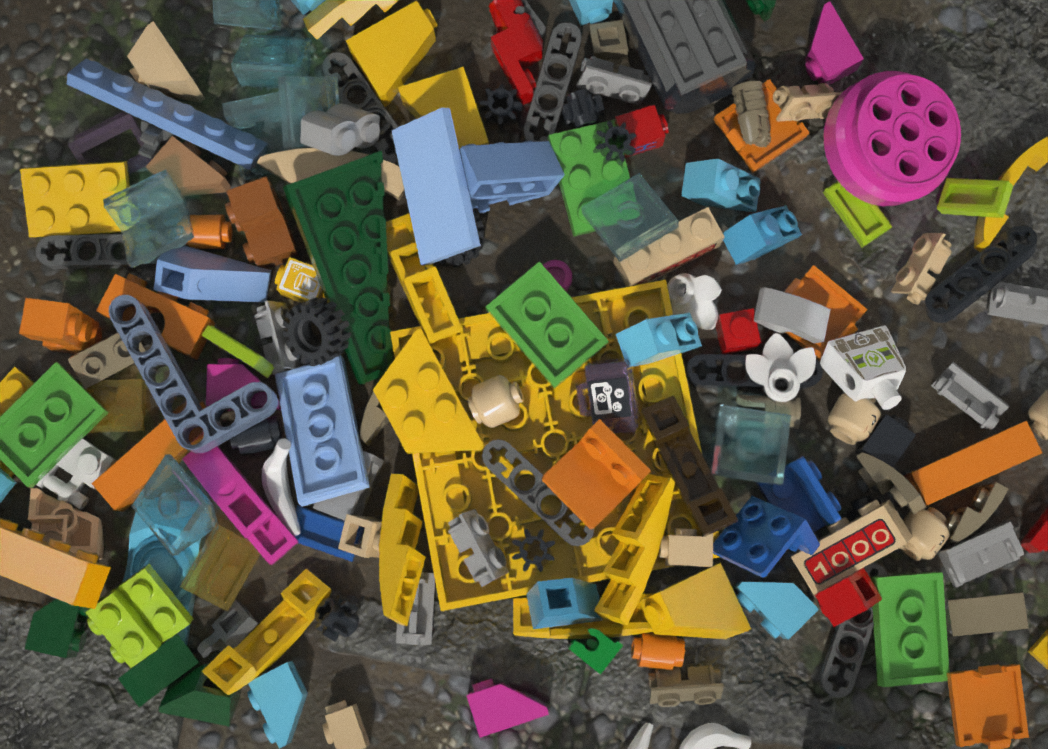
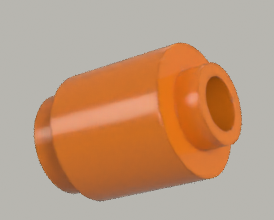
M189 215L188 218H181L179 223L180 243L195 249H224L226 242H231L232 240L231 222L226 221L224 215Z
M653 632L639 634V637H633L631 658L637 659L638 667L666 670L682 667L685 654L684 639L671 635H657Z

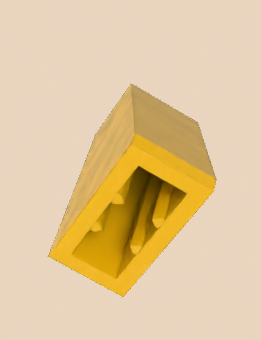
M417 0L346 40L350 54L384 107L391 103L399 92L398 87L404 85L436 41L434 28L437 27V23L428 8L422 10Z
M464 67L398 87L403 105L416 119L440 108H450L459 149L468 144L489 145Z
M721 563L639 600L647 622L650 624L653 633L657 635L727 639L751 630Z

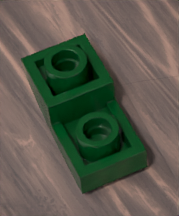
M176 634L162 644L158 650L133 666L118 679L140 708L199 662L180 636Z

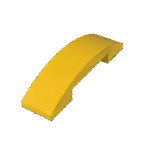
M1048 137L1040 140L1025 151L1002 173L998 180L1009 181L1014 186L1027 166L1036 172L1048 162ZM1004 214L1003 218L978 216L974 236V249L981 252L986 248L1009 216Z
M305 569L281 592L284 600L237 647L233 649L228 645L202 670L204 675L227 695L238 691L253 681L276 662L302 635L314 620L315 611L320 602L330 596L331 588L309 570Z
M654 593L642 594L640 600ZM513 598V634L516 636L552 639L596 638L588 632L590 628L599 630L607 637L653 632L644 616L640 602H638L628 625L603 618L602 621L533 629L527 598Z

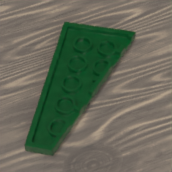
M382 151L283 186L325 298H327V304L332 301L337 304L335 311L342 310L345 314L341 317L342 321L348 320L349 326L344 329L351 332V335L346 340L349 342V345L345 351L356 380L361 385L383 376L393 362L388 314L390 294L387 293L388 254L386 219L383 214V196L385 194L381 174V163H383Z

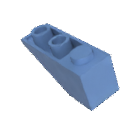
M172 242L157 259L154 290L190 300L267 301L272 270Z

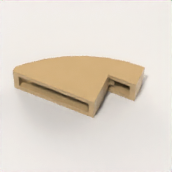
M303 148L264 155L259 158L257 163L262 168L291 184L368 156V154L350 151L347 154L335 156L315 148ZM383 160V163H381L382 182H384V192L400 201L405 191L400 167Z

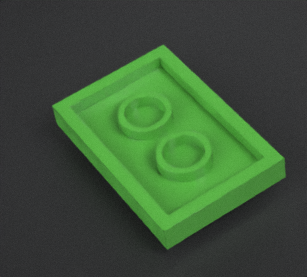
M611 120L613 127H615V120ZM608 121L551 134L547 137L565 174L560 180L559 185L573 237L641 219L626 161L620 166L617 164L616 159L609 160L606 164H603L604 157L601 153H593L594 148L600 142L593 136L596 131L606 133L605 124ZM612 138L608 141L609 145H616L617 148L621 145L619 141L614 142Z
M540 261L485 307L554 389L609 343L608 339Z
M56 362L0 416V460L27 487L33 488L109 412L60 363Z
M943 572L871 577V581L882 597L881 601L872 606L878 686L893 687L948 681L947 673L950 670Z

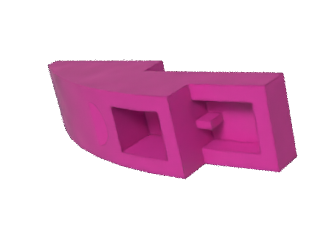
M219 446L202 454L191 451L182 459L225 515L270 565L276 563L299 543L296 537L291 534Z

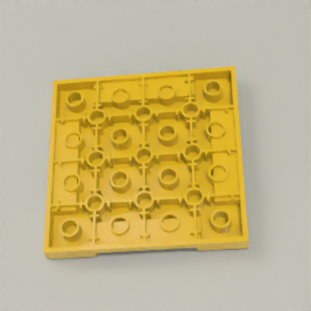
M666 280L571 297L608 339L609 343L555 389L489 313L458 319L463 329L462 332L429 344L483 445L486 446L489 442L497 439L504 440L543 475L583 438L590 427L598 421L593 420L588 382L594 381L596 376L632 373L637 411H631L632 416L601 419V421L651 470L649 474L672 479L641 410L673 395L702 453L682 354L680 353L650 364L627 368L616 337L617 333L646 319L673 315ZM421 326L390 332L395 358L415 330L421 328ZM502 375L508 379L510 384L517 382L524 402L519 403L520 413L515 419L490 428L483 422L477 423L470 410L468 397L472 396V389L476 384ZM493 448L490 451L492 455L490 463L493 465L497 462L502 463L507 468V471L502 473V475L508 478L511 471L522 463L515 459L512 465L505 458L507 452L505 448L499 451ZM483 450L412 454L441 611L523 596L538 581L575 578L590 583L610 579L603 571L620 542L612 535V532L637 487L594 528L593 536L588 543L582 546H572L563 540L485 466L482 457ZM520 471L515 476V486L521 491L532 489L535 485L534 475L529 471ZM674 484L668 520L663 536L675 535V529H697V536H702V532ZM548 495L542 499L540 506L546 515L553 516L560 512L562 504L555 495ZM567 508L564 516L554 522V524L561 528L563 522H565L571 528L570 538L574 539L579 536L584 539L587 536L584 532L586 525L582 521L578 524L574 523L569 518L573 512ZM476 509L477 513L486 520L489 526V535L494 545L503 552L506 558V567L509 573L481 587L479 581H474L464 562L465 558L474 554L472 548L460 553L448 532L451 529L448 522L459 517L460 514ZM526 528L531 536H537L538 532L543 529L544 535L542 539L545 543L555 541L552 547L547 548V554L552 555L555 559L554 561L544 559L541 562L543 566L542 572L537 569L536 564H530L529 569L525 572L523 571L525 561L522 558L518 560L512 559V556L520 553V547L515 546L512 541L519 540L522 542L526 539L524 535V529ZM718 531L713 533V543L719 537ZM534 540L532 545H524L523 549L528 553V560L533 561L535 556H543L544 552L540 550V542ZM658 552L652 571L674 567L665 566V558H660ZM713 554V559L720 558L719 556Z

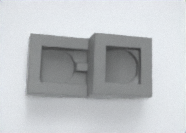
M764 287L760 288L753 321L778 333L791 332L815 344L825 341L831 309L796 295Z

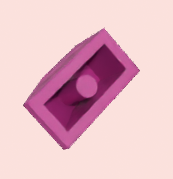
M829 1L824 4L818 16L805 59V67L813 81L817 80L819 84L826 83L830 85L857 71L864 58Z
M222 358L218 359V364H207L206 407L249 383L261 381L243 364H239L238 359ZM258 392L252 397L251 405L253 409L262 408L266 404L267 394L266 392ZM278 399V407H277L276 410H281L280 400H279V399Z
M492 678L473 684V692L466 695L480 738L549 715L547 705L503 682L494 684Z

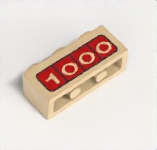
M709 207L615 253L613 263L626 287L645 284L720 247L725 237Z
M876 499L858 509L861 516L849 522L846 517H843L841 520L828 526L829 534L820 539L816 536L820 546L813 555L798 550L791 556L813 595L904 546L911 540L913 536L890 499L882 504H879Z

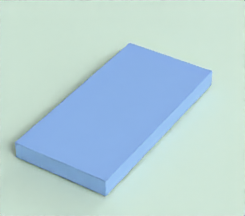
M450 108L437 109L391 130L420 264L430 265L481 246Z
M339 355L322 365L310 366L308 364L275 374L286 439L291 443L289 456L298 504L306 506L370 488L343 357Z

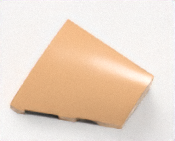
M31 488L28 520L32 523L31 530L45 534L43 538L45 542L49 543L50 538L71 544L70 551L73 553H77V550L81 549L98 555V560L104 558L102 522L98 517L88 512H82L65 501H59L45 494L40 489Z

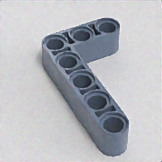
M121 295L112 300L108 312L110 319L176 440L183 448L194 453L202 454L208 452L268 418L276 411L278 407L277 395L271 388L261 382L249 383L202 409L144 304L130 295ZM130 306H135L136 314L134 318L127 322L123 321L124 310ZM152 336L153 344L148 351L140 352V341L144 337ZM168 366L170 370L168 379L157 383L155 379L157 370ZM258 392H266V404L262 408L253 409L251 405L252 397ZM181 396L185 397L187 401L186 408L181 413L174 414L172 410L174 400ZM233 409L236 414L235 421L230 426L222 427L220 423L222 413ZM196 427H201L204 432L202 441L196 445H191L189 441L190 432Z

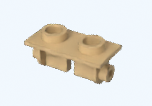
M826 83L804 85L802 89L799 86H781L773 93L774 102L782 110L777 116L776 121L825 119L831 106L842 92H834L833 88Z
M923 233L913 245V252L909 260L896 276V283L891 290L892 293L908 294L907 300L917 305L921 300L926 299L927 294L936 281L934 277L927 273L930 269L935 274H940L952 253L950 250L951 243L943 239L946 234Z

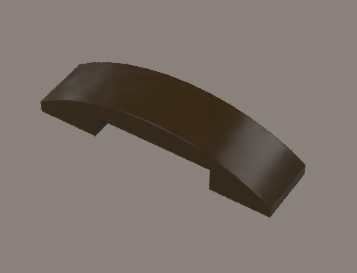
M674 395L642 409L641 412L660 455L704 537L738 522L722 488H719L689 430V424Z

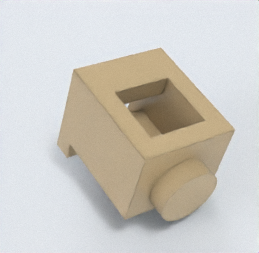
M346 514L338 549L364 558H379L382 520L375 517ZM358 527H365L361 544H356Z
M675 529V535L663 536L659 548V557L665 558V566L712 567L713 533L704 537L703 534L702 536H697V529Z
M346 700L325 707L327 722L323 723L322 726L329 745L334 743L336 749H364L370 745L357 703L347 706Z

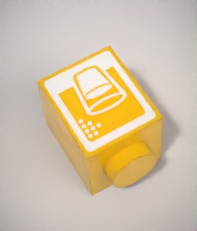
M289 257L286 266H280L275 278V284L278 285L276 290L283 297L300 303L318 297V299L325 298L312 265Z

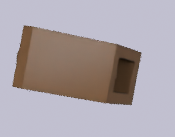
M173 136L146 166L156 179L179 197L223 193L231 188L224 178L228 173L213 160L207 164L199 158L202 152L187 140L181 143Z

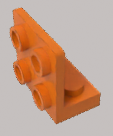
M599 419L590 427L583 438L542 476V481L589 529H594L644 480L651 470Z

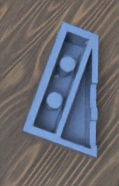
M529 140L522 143L507 144L498 142L490 145L468 144L459 149L472 209L477 208L479 214L490 211L489 205L507 200L510 206L547 196L565 175L549 141L534 142Z

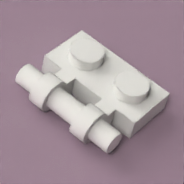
M82 438L36 485L40 488H48L58 495V500L65 501L82 510L89 501L88 497L80 493L83 486L87 484L96 490L91 483L117 460ZM59 467L73 475L67 484L54 476Z

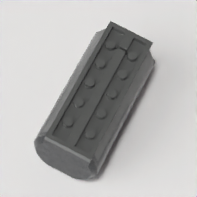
M613 0L656 92L667 111L675 114L693 112L732 94L734 86L748 82L753 75L756 63L725 0Z

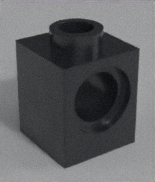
M886 414L880 417L871 436L860 444L856 453L860 454L863 452L894 467L916 434L908 430L910 425L905 420L896 415L890 417Z

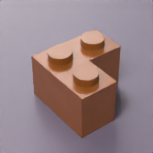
M267 177L226 191L230 202L225 204V208L231 223H235L238 232L244 231L248 242L243 244V248L249 263L255 262L258 267L268 269L287 262L289 257L293 259L300 257L279 196Z

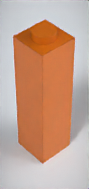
M185 401L181 406H179L173 413H181L186 408L187 401ZM200 402L202 409H205L206 403ZM165 419L91 484L114 510L124 512L141 495H144L177 466L191 451L183 448L178 443ZM196 427L190 432L189 441L191 445H196L202 441L204 437L203 429Z
M1024 421L903 476L914 486L927 506L1040 455L1042 451L1028 422Z

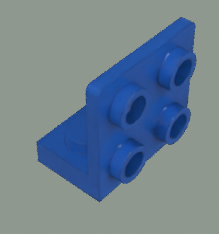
M803 456L756 483L768 503L805 518L813 532L841 520L838 513L841 510L839 502L830 491L826 493L821 486L819 480L822 479V476L814 462L811 460L807 462Z
M751 496L736 514L738 522L727 526L713 543V554L760 577H766L787 549L794 552L799 549L813 555L820 546V543L805 518Z

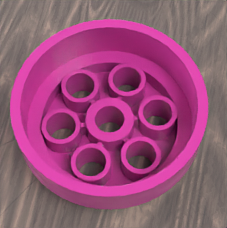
M901 71L875 73L849 86L837 97L831 106L824 127L825 154L836 179L853 196L866 203L878 206L904 204L932 192L947 176L958 155L961 143L960 120L956 108L948 95L932 81ZM901 93L905 95L907 105L903 102ZM873 107L879 113V120L873 114ZM900 128L905 131L906 140L902 137ZM872 142L878 148V155L872 149ZM928 148L932 151L933 160L928 154ZM900 162L905 167V175L900 170Z

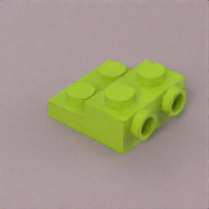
M150 564L101 597L95 609L89 608L85 612L89 617L87 623L91 631L99 636L103 634L111 644L110 652L113 658L119 663L126 662L130 668L158 650L165 641L190 625L194 620Z

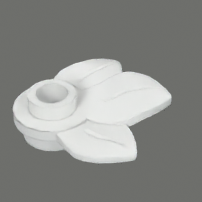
M682 273L673 277L667 285L670 301L672 302L673 315L690 313L698 328L704 330L714 329L718 320V311L713 300L722 291L718 282L707 275L695 277L691 274Z
M775 333L765 344L762 355H746L745 366L749 377L754 382L764 386V390L769 398L777 402H787L797 395L800 383L812 376L815 370L816 355L812 347L793 353L787 341L780 334ZM777 380H784L788 386L787 390H778L775 387V382Z

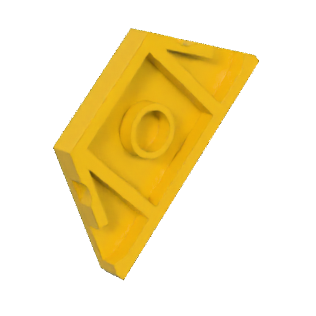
M421 328L415 330L373 389L407 454L482 451L485 446Z

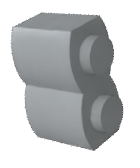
M337 104L326 112L320 110L312 111L301 119L300 143L335 156L347 154L354 147H370L379 140L380 116L347 104Z

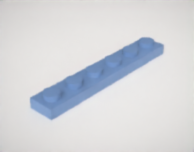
M86 58L67 74V85L248 170H251L257 164L261 156L266 155L268 143L256 138L254 135L236 129L218 118L206 115L188 104L176 101L158 90L151 89L134 81L128 76L114 72L96 61Z

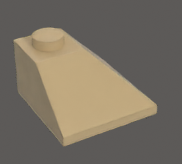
M154 21L148 24L127 56L134 66L129 70L136 82L158 90L171 98L199 103L205 100L196 83Z

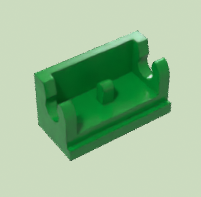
M590 628L588 632L591 636L596 637V642L592 639L587 640V645L592 649L585 648V645L574 639L567 647L601 675L623 647V644L615 639L613 641L597 629Z

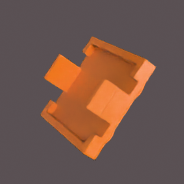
M770 79L763 83L764 99L767 104L766 109L769 114L768 120L772 137L767 147L762 148L754 144L749 145L743 141V134H741L740 124L737 119L738 115L735 110L736 105L734 103L714 116L713 119L752 173L806 138L810 133L802 122L793 120L776 121L777 116L782 110L773 100V93L778 89Z
M814 265L801 280L795 278L784 291L831 309L824 342L814 344L791 332H785L803 348H814L816 359L821 361L828 341L855 334L858 330L855 323L867 311V308Z
M999 664L981 666L978 669L947 673L956 746L964 747L976 743H984L988 745V749H1005L1010 747L1012 738H1029L1020 665L1009 664L999 666Z

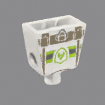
M886 325L828 341L820 365L847 396L854 401L864 398H876L884 410L893 408L901 401V396L897 389L905 375L906 366Z

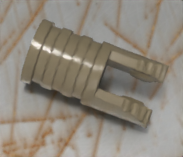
M748 81L738 84L732 88V94L734 96L733 100L736 105L735 110L738 115L737 119L740 124L741 134H743V141L749 145L754 144L762 148L767 147L772 137L768 120L769 114L766 109L767 104L764 99L763 84L761 81Z
M737 394V404L745 407H762V415L737 414L735 415L734 425L773 426L776 428L791 427L792 429H799L801 418L800 398L795 397L787 402H777L768 396Z

